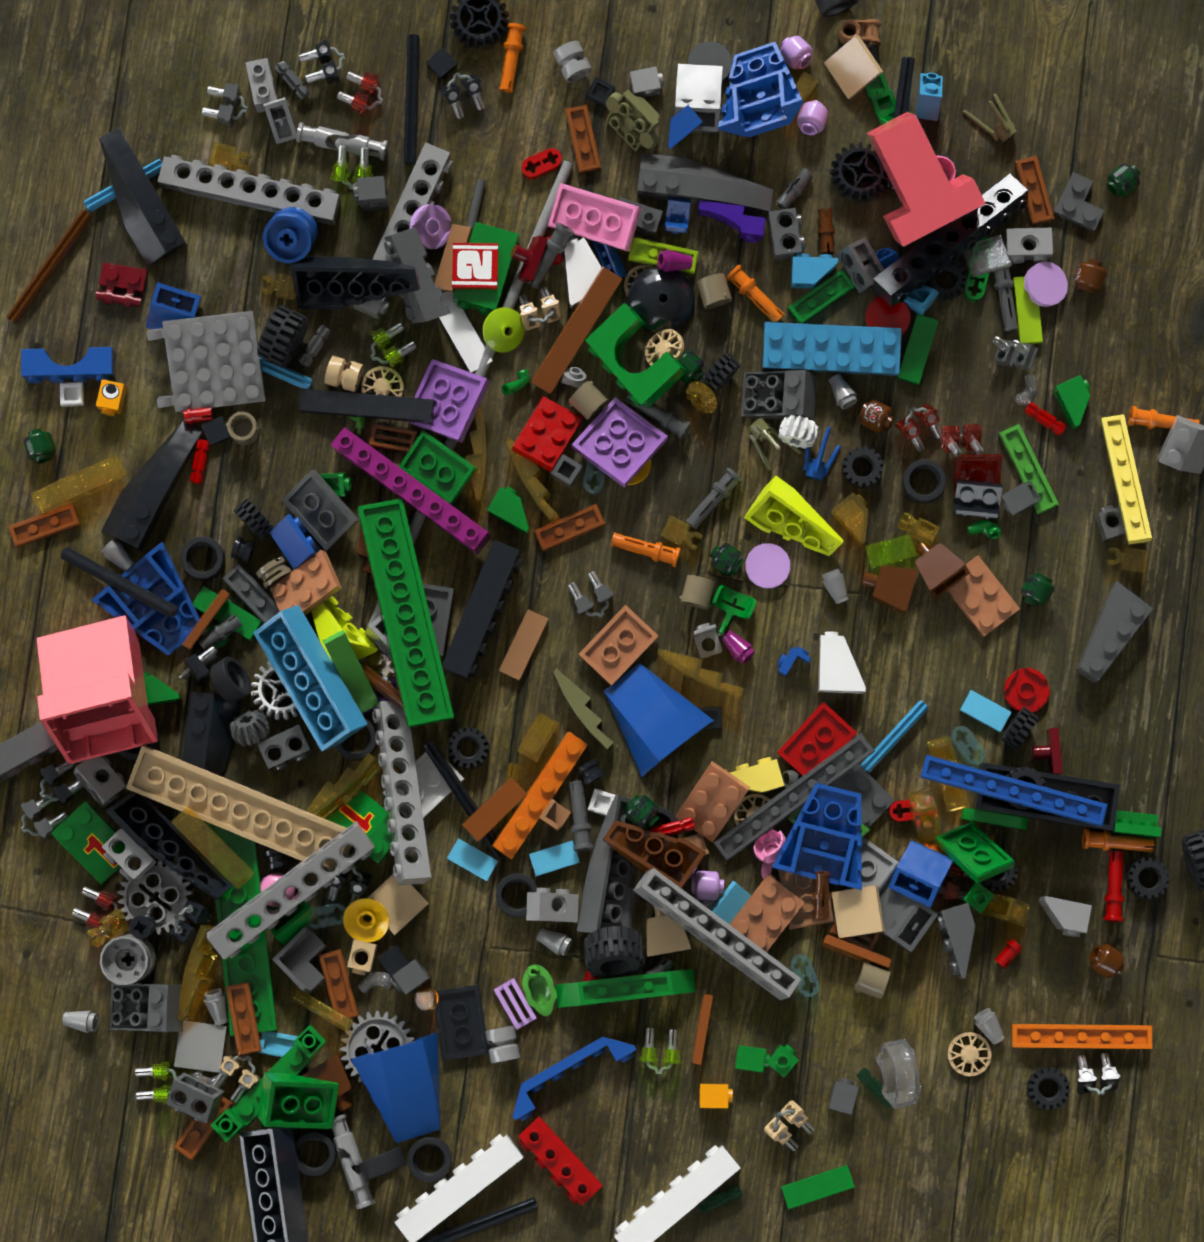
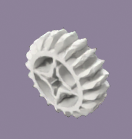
M268 661L269 669L266 670L261 666L259 669L264 674L262 676L259 674L254 675L259 680V683H251L252 687L258 688V690L251 692L252 696H259V698L254 700V704L263 703L259 711L263 712L268 708L266 716L271 717L273 712H275L276 720L280 719L281 713H283L285 720L289 719L288 712H291L293 717H297L298 715L295 711L297 708L294 703L287 707H277L283 699L291 697L287 692L285 694L282 692V695H279L280 691L273 686V684L282 686L281 680L274 681L269 679L276 671L270 661ZM265 685L273 689L274 694L271 704L268 703L264 695Z

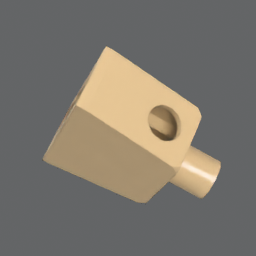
M654 906L655 917L646 919L647 957L691 949L685 929Z

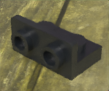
M957 479L953 500L954 513L964 517L972 515L981 516L985 519L999 518V507L1003 489L1002 483Z

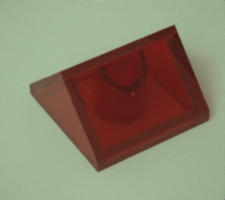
M961 454L959 457L958 455L957 457L955 456L953 459L954 494L957 479L1000 483L1002 454Z

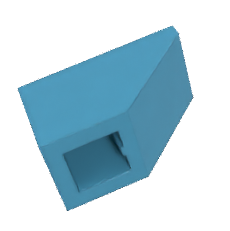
M936 73L920 74L916 103L917 118L938 121L942 101L943 76H939Z
M797 254V257L792 258L791 288L814 289L836 269L838 258H833L829 254H823L819 257H810L809 254Z

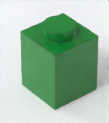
M738 1045L734 1068L763 1072L764 1068H768L767 1061L770 1058V1054H766V1049Z

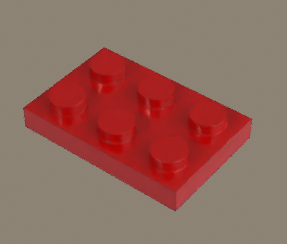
M543 396L515 441L511 451L551 472L579 427L583 417Z
M822 702L778 750L777 754L801 776H804L847 744L857 732Z

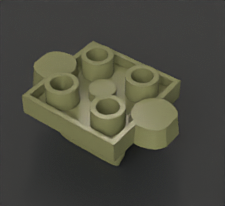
M629 90L622 95L614 92L606 101V107L610 111L606 122L635 152L640 150L642 146L647 149L656 146L660 139L655 127L659 123L660 115L642 96H634Z

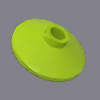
M502 307L495 309L484 321L483 337L486 344L494 351L501 353L510 352L519 346L524 337L525 329L521 316L511 308ZM509 327V333L506 335L505 329Z

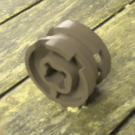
M279 557L278 562L275 559L257 571L256 575L264 581L265 589H270L292 572L291 568L285 565L286 560L284 557Z

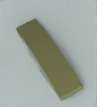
M556 668L553 671L554 676L574 714L587 731L608 751L613 745V741L598 729L602 720L586 707L591 698Z

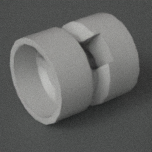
M576 40L563 44L553 52L558 65L563 66L561 72L566 82L578 81L591 73V65L588 59L583 57L584 51L579 41Z
M514 1025L485 1031L487 1044L492 1047L489 1050L491 1063L520 1058L518 1045L514 1043V1040L517 1038Z

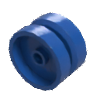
M297 207L283 208L273 216L264 228V247L269 255L277 261L284 263L298 262L307 255L315 244L318 235L317 224L313 217L304 209Z

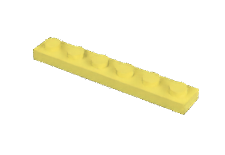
M1117 415L1101 418L1128 545L1149 542L1152 539L1125 416Z

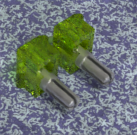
M339 145L338 161L332 167L330 179L341 181L343 184L348 185L349 189L354 190L353 186L347 182L351 172L349 171L350 163H346V146L343 145L342 151V145ZM367 147L361 148L360 164L355 168V174L352 178V181L355 182L353 186H357V178L374 176L371 173L372 165H368L369 149Z
M401 323L388 331H384L382 327L376 331H371V337L374 341L371 346L373 352L371 358L373 361L378 360L381 364L388 363L392 369H396V366L403 362L402 357L416 349L414 342H410L398 350L395 346L388 350L384 349L385 346L391 343L390 339L404 330V326ZM375 345H377L379 350L383 351L386 361L379 357H374L376 355Z
M646 1028L645 1046L642 1047V1054L639 1056V1060L646 1062L647 1066L650 1069H654L656 1074H662L664 1070L671 1069L673 1064L681 1063L679 1049L676 1046L677 1030L674 1029L672 1046L673 1029L669 1030L668 1049H665V1057L662 1058V1061L669 1063V1066L662 1067L660 1070L656 1066H652L650 1062L658 1061L656 1048H654L653 1044L654 1028H651L650 1044V1028Z
M168 1061L154 1064L151 1068L135 1069V1072L151 1071L148 1073H135L136 1077L153 1076V1079L162 1078V1080H168L171 1072L173 1078H177L176 1072L170 1069ZM163 1085L162 1087L153 1088L152 1091L137 1092L136 1095L152 1094V1096L136 1097V1099H152L154 1102L166 1104L171 1087L170 1085Z

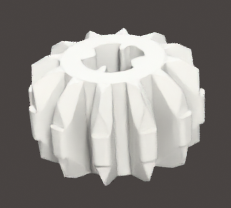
M800 415L784 417L779 429V437L782 439V442L796 448L801 447L805 449L812 447L818 435V426L815 422L808 420V417L804 418Z

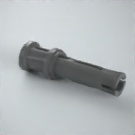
M556 223L554 233L547 240V247L542 254L533 281L526 282L528 285L531 283V287L539 289L558 253L561 254L565 250V243L574 234L572 229L562 223Z
M1010 262L991 265V270L994 271L995 277L994 289L999 294L1004 332H1012L1019 329L1011 289L1013 288L1014 281L1011 280Z
M629 393L628 399L625 401L626 403L659 422L662 429H668L678 435L680 440L684 438L692 424L691 422L683 421L675 416V412H667L656 404L651 405L648 409L642 405L638 407L630 399L632 394Z
M727 468L725 475L713 484V490L685 521L697 530L699 525L723 498H728L732 489L738 483H742V478L733 470Z
M583 781L569 782L574 822L571 832L574 833L575 847L573 849L574 852L590 851L594 849V845L591 844L590 831L592 828L587 820Z

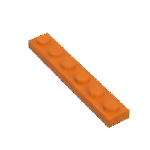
M571 732L566 733L492 847L510 859L514 857L540 815L587 747V743Z
M1011 1024V1047L1152 1049V1025Z

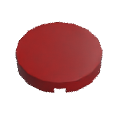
M878 297L869 305L866 311V326L901 328L902 336L910 323L909 309L904 302L898 303L892 308L883 298Z
M1032 668L1016 670L1005 681L1003 687L1004 698L1007 704L1017 712H1020L1023 707L1031 712L1040 710L1048 701L1050 695L1048 681L1038 670Z

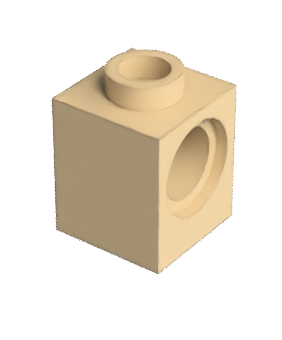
M358 940L353 941L347 966L353 968L352 973L365 976L366 971L372 972L378 945ZM361 951L366 952L368 955V961L364 965H360L356 961V956Z

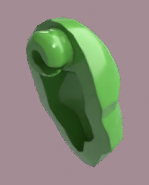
M536 964L529 966L525 971L522 983L523 990L525 991L528 1005L534 1007L541 1015L548 1016L554 1008L557 993L553 986L552 976L544 967Z

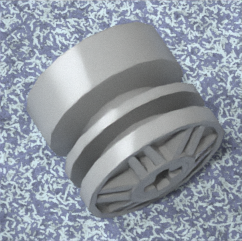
M132 934L112 939L104 946L100 954L102 973L108 980L118 985H129L145 979L151 974L156 962V953L149 940L146 938L137 939ZM126 956H134L135 961H127Z

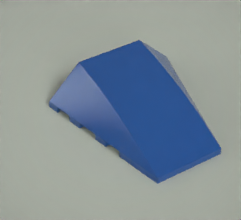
M776 41L734 55L729 75L730 85L726 88L725 95L727 98L725 105L722 106L721 113L723 116L722 121H719L718 129L745 137H752L792 123L804 102Z
M161 542L121 576L178 607L176 616L169 618L110 585L91 600L114 617L126 615L136 633L169 655L183 643L200 618L163 542Z
M641 663L637 664L612 686L604 690L642 777L660 764V761L695 734L697 735L714 721Z
M816 783L772 868L816 880L817 871H827L831 873L830 884L862 890L861 794Z
M438 1033L415 1039L413 1042L377 1053L371 1052L350 1059L353 1066L356 1067L360 1079L372 1096L371 1099L378 1107L381 1117L396 1143L440 1130Z

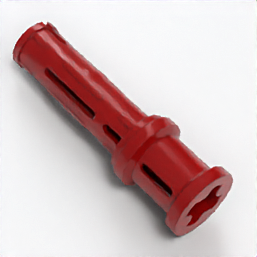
M1109 851L1108 894L1104 897L1106 913L1103 921L1124 922L1122 917V903L1125 902V898L1122 896L1124 852Z

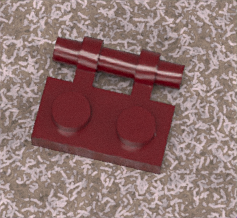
M103 262L99 285L107 287L106 292L97 291L96 300H102L106 304L120 303L124 304V307L130 308L132 306L141 307L142 298L134 296L135 292H145L148 270ZM115 289L127 290L126 295L115 294Z

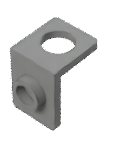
M709 623L697 626L693 636L700 657L704 659L722 653V647L716 633V624L710 626ZM707 638L712 639L715 642V648L712 651H705L702 648L703 640Z

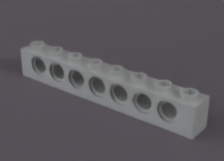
M425 142L375 252L374 260L392 262L391 256L387 254L384 247L385 237L398 233L404 227L410 229L412 216L407 214L410 208H420L423 205L435 204L433 198L436 193H440L444 184L442 178L445 173L448 174L453 164L450 152ZM430 167L437 169L436 174L432 176L427 175L425 172ZM421 187L428 189L427 194L423 196L418 195L416 192ZM389 296L377 301H367L360 305L354 304L353 307L355 310L379 319L381 314L385 315L389 307V302H387Z
M171 155V158L164 156L158 178L161 188L277 213L286 207L301 208L308 212L315 222L335 226L341 203L339 194H336L337 192L332 189L324 188L321 191L309 184L298 186L286 179L275 181L271 180L270 176L258 174L257 177L249 175V172L237 169L234 172L222 165L207 166L205 162L200 160H193V162L184 161L183 157ZM183 171H190L189 177L185 179L179 176ZM204 176H212V180L209 183L201 182ZM227 180L234 181L233 186L230 188H224L223 184ZM248 185L256 186L252 193L245 192V188ZM270 190L278 191L277 195L273 198L266 196ZM293 194L300 196L297 202L291 203L288 201L289 197ZM319 199L321 204L318 207H311V201Z
M380 701L373 709L372 717L373 722L377 724L375 740L376 744L380 747L378 755L379 766L383 769L381 785L386 791L384 807L389 814L387 829L392 836L390 852L395 858L393 874L398 880V885L425 884L431 878L411 728L407 727L405 714L402 709L391 701ZM387 723H392L396 730L390 729ZM390 744L395 745L399 752L393 751ZM393 766L400 768L402 774L396 773ZM396 788L403 790L405 796L399 795ZM399 810L404 811L408 818H403L399 814ZM402 833H407L411 841L405 840ZM405 855L411 856L414 863H409Z
M356 821L207 932V939L223 959H226L228 956L233 958L242 950L240 947L244 944L255 942L260 937V932L266 928L268 930L272 929L279 923L278 919L283 915L289 916L298 909L297 905L303 900L305 902L311 900L317 894L315 891L319 888L330 886L335 881L334 877L339 873H347L354 867L353 863L358 859L364 860L370 856L374 848L372 840ZM352 845L355 850L352 854L345 855L342 853L343 847ZM327 859H333L336 865L331 869H327L323 866V863ZM308 873L317 875L316 881L312 883L306 882L304 877ZM290 887L298 889V894L294 897L287 896L285 892ZM271 901H276L280 904L279 908L275 911L269 910L266 906ZM252 915H257L261 918V921L256 925H252L248 922V919ZM234 929H238L242 932V935L237 939H233L229 936V933Z
M655 868L646 871L633 891L779 1000L789 998L800 982L801 978Z

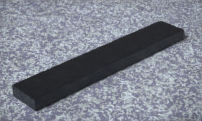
M302 389L298 410L300 413L432 423L435 401L434 399Z

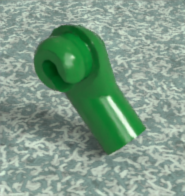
M527 369L517 372L519 380L502 385L501 390L504 395L519 392L530 383L531 376H529Z
M987 519L966 526L970 536L978 533H983L991 539H998L1001 536L1000 527Z

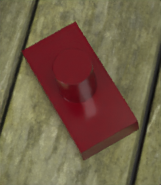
M542 236L533 237L529 249L519 245L513 247L511 257L523 262L518 280L525 283L533 281L548 240L547 238Z
M1059 727L1049 728L1046 730L1047 745L1032 746V759H1049L1050 774L1060 775L1063 773Z

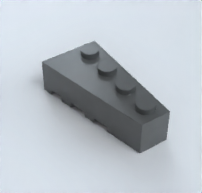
M416 227L386 236L384 247L387 254L391 256L392 262L417 267L420 289L400 295L404 298L407 306L405 307L407 318L413 324L427 322L451 314L448 306L443 307L441 297H443L441 288H437L433 282L435 273L432 266L428 262L425 263L424 258L427 257Z
M1115 581L1111 585L1076 670L1093 683L1099 681L1153 608L1118 581Z
M41 722L0 744V783L7 778L17 775L25 767L37 764L48 753L53 755L60 751Z

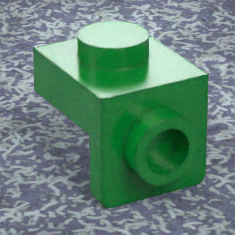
M347 472L319 474L338 496L346 497L349 495L348 491H351L352 484L351 478H347Z
M975 882L965 896L963 903H968L970 909L982 914L994 897V894L980 883Z
M779 1044L774 1050V1054L767 1061V1064L782 1077H785L799 1059L795 1057L797 1052L788 1044L785 1047Z

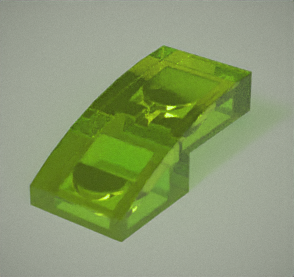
M911 534L865 546L871 568L917 556Z

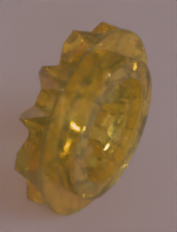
M694 381L688 386L686 398L691 401V405H694L697 411L701 410L703 414H711L717 409V398L707 385Z

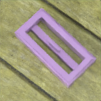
M514 978L494 989L516 1030L537 1019ZM513 985L530 1015L529 1018L526 1019L508 986ZM503 989L508 995L522 1022H517L515 1016L513 1015L511 1009L505 1001L502 993L500 992Z

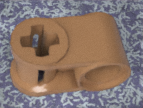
M877 19L846 20L839 29L838 40L845 45L854 36L859 35L865 45L877 44L879 46L881 45V39H879L881 21ZM850 29L854 32V35L847 36L844 30Z

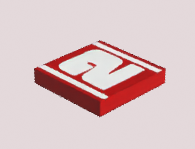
M453 243L452 289L497 290L498 243Z

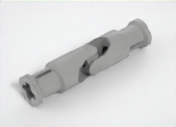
M300 122L296 135V142L314 143L315 146L338 150L339 145H342V151L343 145H345L347 152L361 156V148L367 147L369 149V156L378 157L382 161L385 160L388 149V141L385 140L379 142L370 140L367 136L349 135L346 132L326 127L306 126L303 122ZM338 135L335 144L330 141L329 136Z
M343 1114L334 1117L332 1127L334 1134L333 1142L349 1189L354 1193L358 1210L372 1205L376 1201L372 1198L368 1186L370 1182L369 1180L365 1181L359 1163L362 1162L353 1132H350L348 1128L347 1116Z

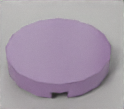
M423 205L414 212L411 218L410 229L416 227L425 249H438L448 240L451 218L448 212L439 205Z
M1044 261L1035 264L1027 271L1024 277V288L1030 295L1029 298L1038 306L1050 307L1064 299L1068 289V282L1065 273L1059 266Z
M772 543L761 544L754 547L748 554L745 561V572L748 579L756 586L763 589H773L780 586L787 579L790 572V559L780 546Z

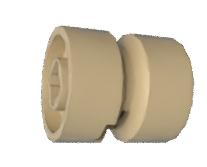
M332 356L326 370L324 383L334 387L342 385L343 389L356 392L362 378L364 365L354 361L346 363L345 359Z

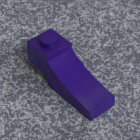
M699 201L698 215L714 218L728 224L740 233V238H743L746 242L757 243L762 241L765 218L743 215L744 206Z

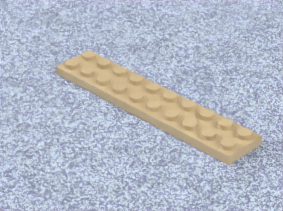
M146 745L141 747L126 786L128 790L301 861H304L346 829L336 823ZM352 845L344 846L342 853L348 855ZM327 859L323 863V866L327 869H331L336 865L333 859Z

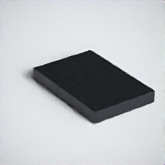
M473 985L434 991L443 1061L489 1054L480 986Z

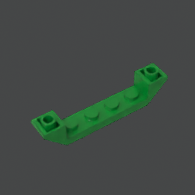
M693 969L555 985L557 1008L696 992Z
M309 1025L294 1040L296 1044L267 1073L300 1075L317 1057L327 1041L312 1025ZM263 1077L232 1109H226L210 1125L226 1142L247 1128L258 1117Z

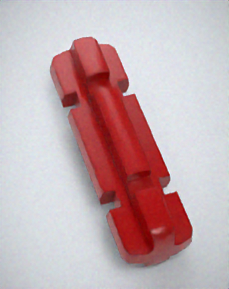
M1033 402L1029 403L1025 409L1027 415L1030 417L1034 416V420L1046 428H1052V432L1059 436L1063 434L1067 427L1066 424L1056 421L1057 418L1043 409H1038L1039 406Z
M206 440L197 441V451L195 452L192 465L193 472L190 475V482L194 484H202L204 475L202 472H205L208 457L206 452L209 451L210 446Z
M689 817L681 822L678 820L663 824L662 827H652L650 831L672 836L683 833L684 830H694L695 824L693 818Z

